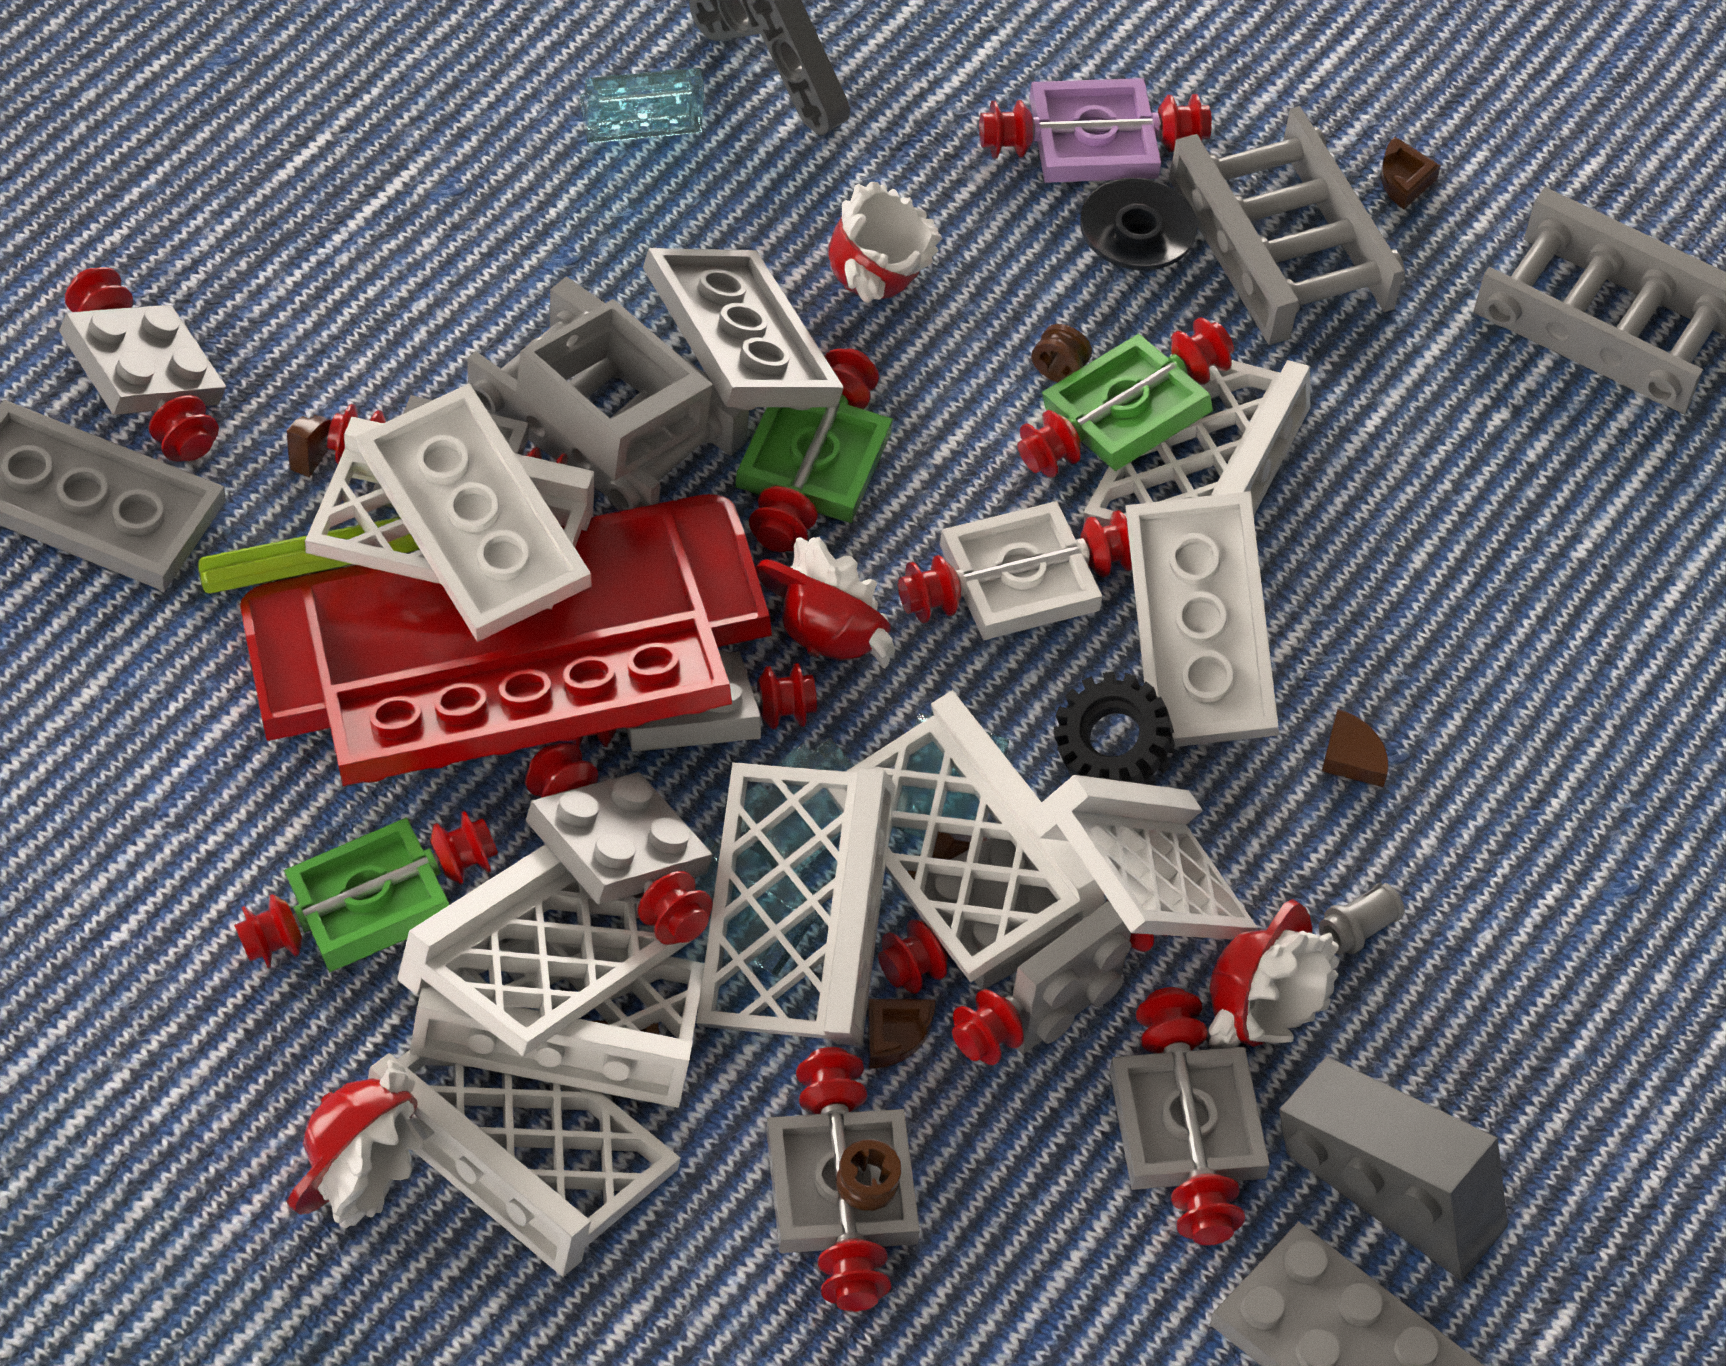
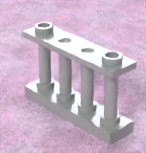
M1301 106L1290 109L1283 141L1222 158H1217L1214 154L1210 155L1197 134L1176 139L1169 180L1175 190L1193 208L1197 219V227L1268 345L1290 339L1295 316L1299 312L1301 305L1364 287L1370 289L1383 312L1395 309L1400 286L1405 278L1402 258L1395 249H1390L1328 151L1322 131L1317 126L1311 124ZM1291 163L1303 183L1242 199L1239 195L1233 194L1226 180ZM1316 203L1329 224L1268 241L1265 237L1258 235L1251 221ZM1342 245L1355 266L1294 283L1291 279H1285L1276 263Z
M1544 187L1534 202L1523 239L1533 245L1511 277L1491 267L1486 270L1473 313L1685 415L1690 407L1703 371L1702 368L1691 364L1712 330L1726 336V272ZM1554 254L1585 269L1564 302L1532 287ZM1606 280L1638 294L1617 327L1585 313ZM1659 305L1691 319L1670 353L1638 338Z
M566 276L550 289V328L540 337H546L571 323L579 314L586 311L591 312L605 303ZM477 351L467 358L468 384L470 383L488 413L528 422V440L555 460L562 453H565L568 458L567 465L594 471V487L606 495L619 511L658 504L660 494L659 480L703 442L713 443L730 456L747 442L749 410L726 407L713 386L706 428L613 481L516 395L520 353L501 369ZM607 357L583 370L569 381L586 398L591 396L612 377L621 378L640 392L610 419L650 397L645 390ZM683 358L700 374H702L707 380L710 381L705 372H703L698 367H696L695 365L687 361L685 358Z

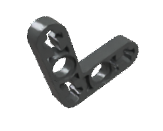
M690 0L689 6L692 18L698 29L710 40L719 41L756 34L762 35L800 118L813 132L818 135H824L849 119L850 106L802 0Z

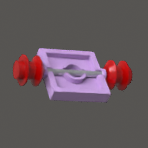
M1144 78L1031 82L1029 99L1032 115L1022 100L1016 101L1012 112H1001L997 102L991 101L989 112L980 113L979 118L981 147H990L994 159L999 157L1002 147L1011 146L1014 147L1018 157L1023 158L1032 145V140L1034 142L1037 141L1045 183L1105 181L1123 178L1158 179L1161 160L1156 137H1159V140L1168 152H1174L1176 139L1197 134L1201 141L1210 139L1212 130L1209 105H1201L1198 94L1191 95L1187 106H1177L1174 97L1167 95L1159 106L1158 112L1151 113Z

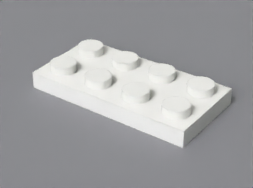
M470 383L356 436L358 450L477 642L592 586L591 573Z
M1251 491L1125 505L1144 683L1146 681L1154 687L1157 697H1162L1167 707L1174 729L1172 736L1175 747L1278 736L1279 728Z

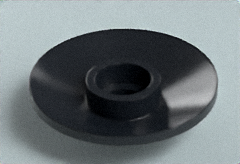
M1123 178L1103 184L1088 196L1082 207L1080 228L1086 243L1104 260L1132 270H1156L1178 262L1190 251L1196 238L1197 219L1189 202L1173 188L1154 180Z

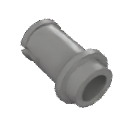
M1381 882L1377 883L1371 890L1344 907L1333 905L1328 908L1324 914V919L1319 923L1320 936L1327 933L1332 934L1333 941L1339 945L1338 951L1335 954L1341 955L1345 952L1356 954L1364 947V942L1367 938L1389 924L1402 919L1405 912L1403 902L1392 886L1387 883L1383 885Z

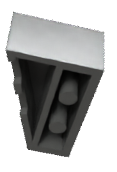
M1327 1056L1279 1109L1286 1153L1459 1280L1463 1281L1508 1227L1497 1137Z

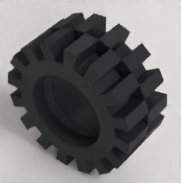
M1114 672L1103 673L1104 682L1098 684L1094 683L1092 676L1082 680L1085 690L1078 694L1072 688L1065 695L1068 706L1066 708L1058 707L1056 718L1059 726H1054V738L1058 745L1057 749L1071 777L1073 775L1132 783L1143 782L1146 785L1155 784L1154 773L1157 770L1165 773L1170 765L1167 755L1168 753L1174 754L1175 747L1172 736L1174 729L1162 697H1157L1154 687L1145 681L1141 686L1136 676L1125 673L1123 681L1117 680ZM1110 714L1127 715L1139 726L1137 742L1132 749L1119 756L1103 755L1097 752L1090 742L1091 731L1094 725L1101 718Z

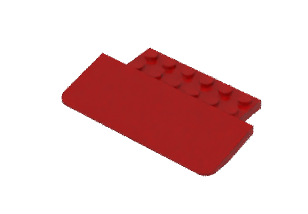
M703 494L591 517L587 531L581 530L575 549L591 573L592 586L554 604L552 609L546 608L478 642L446 590L439 583L354 565L266 583L253 588L242 598L240 608L266 740L271 741L331 728L342 785L347 786L362 782H377L390 776L428 768H443L461 761L490 755H505L518 749L556 741H571L589 734L623 727H638L646 722L684 714H700L709 709L732 705L730 683L718 647L772 636L770 615L734 503L724 496Z

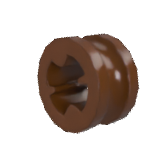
M1053 324L1048 326L1042 334L1041 341L1032 350L1031 359L1036 369L1043 376L1058 383L1088 363L1092 357V347L1088 339L1075 328L1065 324Z
M863 1139L852 1143L844 1150L836 1175V1186L841 1198L851 1207L862 1211H875L885 1207L894 1199L898 1189V1182L901 1177V1161L897 1153L889 1145L881 1141ZM867 1164L878 1167L881 1170L879 1177L881 1184H878L875 1178L872 1179L870 1186L859 1183L856 1180L858 1174L856 1166H860L862 1172L866 1171Z

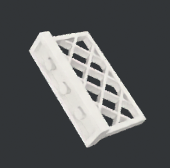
M1232 360L1231 368L1226 372L1211 366L1209 368L1210 381L1200 386L1210 393L1211 398L1220 396L1227 410L1199 419L1143 454L1158 451L1165 465L1139 474L1136 473L1131 462L1117 471L1108 467L1083 512L1084 524L1088 517H1095L1102 527L1110 525V517L1113 510L1106 508L1111 500L1135 493L1140 504L1151 503L1153 501L1146 489L1173 479L1182 494L1162 501L1251 491L1254 516L1310 409V366L1287 360L1281 373ZM1247 386L1266 390L1262 398L1241 405L1237 403L1231 393ZM1236 424L1242 433L1241 439L1216 447L1209 433ZM1197 437L1205 451L1176 460L1169 446ZM1214 466L1220 476L1218 482L1193 489L1186 475Z
M351 417L344 433L345 450L305 540L306 553L441 584L421 550L406 554L393 551L388 542L410 534L402 519L377 528L367 512L391 503L384 490L381 488L357 498L348 486L351 478L379 484L358 450L356 436L383 424ZM514 453L558 523L565 526L564 532L575 548L581 530L587 531L593 515L594 471ZM354 517L365 532L349 540L327 536L330 527Z
M951 690L931 703L934 714L932 717L845 772L857 773L858 767L884 769L895 784L889 840L893 826L926 830L920 856L893 853L888 847L885 870L971 983L1075 914L1079 913L1084 919L1106 902L1103 891L1069 841L1040 839L1025 816L1042 802L955 692ZM931 741L944 754L940 774L906 771L909 756ZM953 767L961 777L951 776ZM902 786L936 790L930 815L896 811ZM826 788L830 798L840 811L844 813L847 790ZM947 791L976 795L980 803L975 821L941 817ZM989 813L997 823L987 822ZM938 832L972 836L966 862L932 858ZM983 837L1012 841L1016 847L1012 868L978 864ZM1025 859L1033 870L1023 869ZM906 870L917 871L915 880L912 879ZM928 873L962 877L956 904L928 900L924 894ZM974 878L1008 883L1003 910L968 905ZM1020 884L1046 887L1058 900L1038 914L1014 911ZM942 917L953 919L951 929ZM964 920L999 924L996 941L974 956H971L960 942ZM1011 926L1017 927L1011 932H1009Z
M732 762L696 1021L700 1027L832 1039L836 1044L862 1046L896 787L884 769L858 767L857 773ZM748 781L774 783L788 799L758 824L753 821L744 809ZM786 785L804 787L793 795ZM822 788L846 789L844 813L821 830L803 808L802 804ZM797 810L816 835L788 858L784 859L765 834ZM743 818L751 830L740 838ZM841 832L838 851L830 840ZM760 840L779 865L747 889L735 874L737 857L756 841ZM825 845L837 860L836 875L833 880L812 895L793 869ZM788 875L807 901L776 925L756 899L784 876ZM734 884L742 895L731 903ZM833 896L829 916L821 905ZM748 905H751L770 930L741 954H738L726 938L728 921ZM816 910L829 926L827 943L804 961L784 934ZM779 940L798 966L767 991L747 964ZM725 949L733 960L722 968ZM824 962L822 981H820L812 970ZM742 970L761 996L739 1014L717 1012L719 987L738 971ZM805 976L810 979L820 992L816 1021L789 1018L775 1001ZM770 1006L778 1017L759 1016L758 1014Z
M1073 775L1025 816L1040 839L1069 841L1131 933L1234 939L1242 932L1258 929L1186 825L1203 811L1189 790Z
M545 844L411 929L408 934L397 980L416 995L421 993L422 988L432 986L524 1057L690 942L666 945L659 942L655 932L637 931L638 905L644 892L598 905ZM549 909L577 912L578 925L544 922L543 913ZM589 913L623 916L624 929L593 927L590 923ZM504 938L531 940L534 944V954L499 951V942ZM546 942L580 945L581 958L548 956ZM593 946L627 949L628 959L624 962L594 960ZM460 967L489 970L490 984L465 982L454 971ZM501 971L536 974L537 988L502 985ZM549 976L584 979V989L580 992L550 990ZM504 1006L537 1008L540 1010V1019L525 1028L504 1011Z
M504 938L499 942V951L534 953V944L531 940ZM546 942L548 956L581 958L580 945ZM593 946L594 960L624 962L628 959L627 949ZM669 956L595 1007L598 1013L610 1025L578 1019L524 1057L432 986L422 988L416 1010L409 1054L679 1108L693 1043L692 1038L701 993L704 963ZM460 967L454 971L465 982L487 984L479 975L487 970ZM507 972L515 981L506 986L537 988L536 974ZM549 976L550 985L567 978L579 992L584 989V979ZM658 979L688 984L686 991L664 1000L649 983ZM632 991L648 1008L627 1017L612 1000ZM504 1006V1011L525 1028L540 1019V1011L515 1006ZM661 1021L676 1038L640 1030L645 1029L654 1022L656 1024Z
M410 1050L398 1059L388 1053L369 1069L368 1079H382L387 1071V1063L390 1059L405 1068V1073L408 1077L415 1081L411 1094L418 1101L416 1111L410 1120L424 1141V1145L421 1148L413 1151L562 1277L582 1262L587 1245L674 1174L679 1167L681 1157L601 1092L551 1082L550 1091L512 1089V1075L502 1073V1089L464 1087L463 1066L465 1065L410 1055ZM424 1065L454 1066V1087L429 1086L414 1073ZM464 1105L503 1107V1128L478 1127L465 1116ZM513 1107L551 1109L552 1130L514 1128ZM561 1109L589 1111L600 1121V1132L562 1130ZM514 1147L553 1148V1170L528 1169L515 1158ZM563 1149L601 1150L602 1172L564 1170ZM612 1151L638 1152L653 1165L643 1173L613 1172ZM565 1189L603 1190L604 1205L587 1218L565 1200ZM614 1191H620L614 1196Z

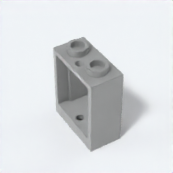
M612 299L591 312L586 311L579 314L571 323L546 337H538L532 340L520 351L516 395L613 481H616L706 428L713 384L617 301ZM606 357L650 395L647 399L612 419L606 416L566 381Z

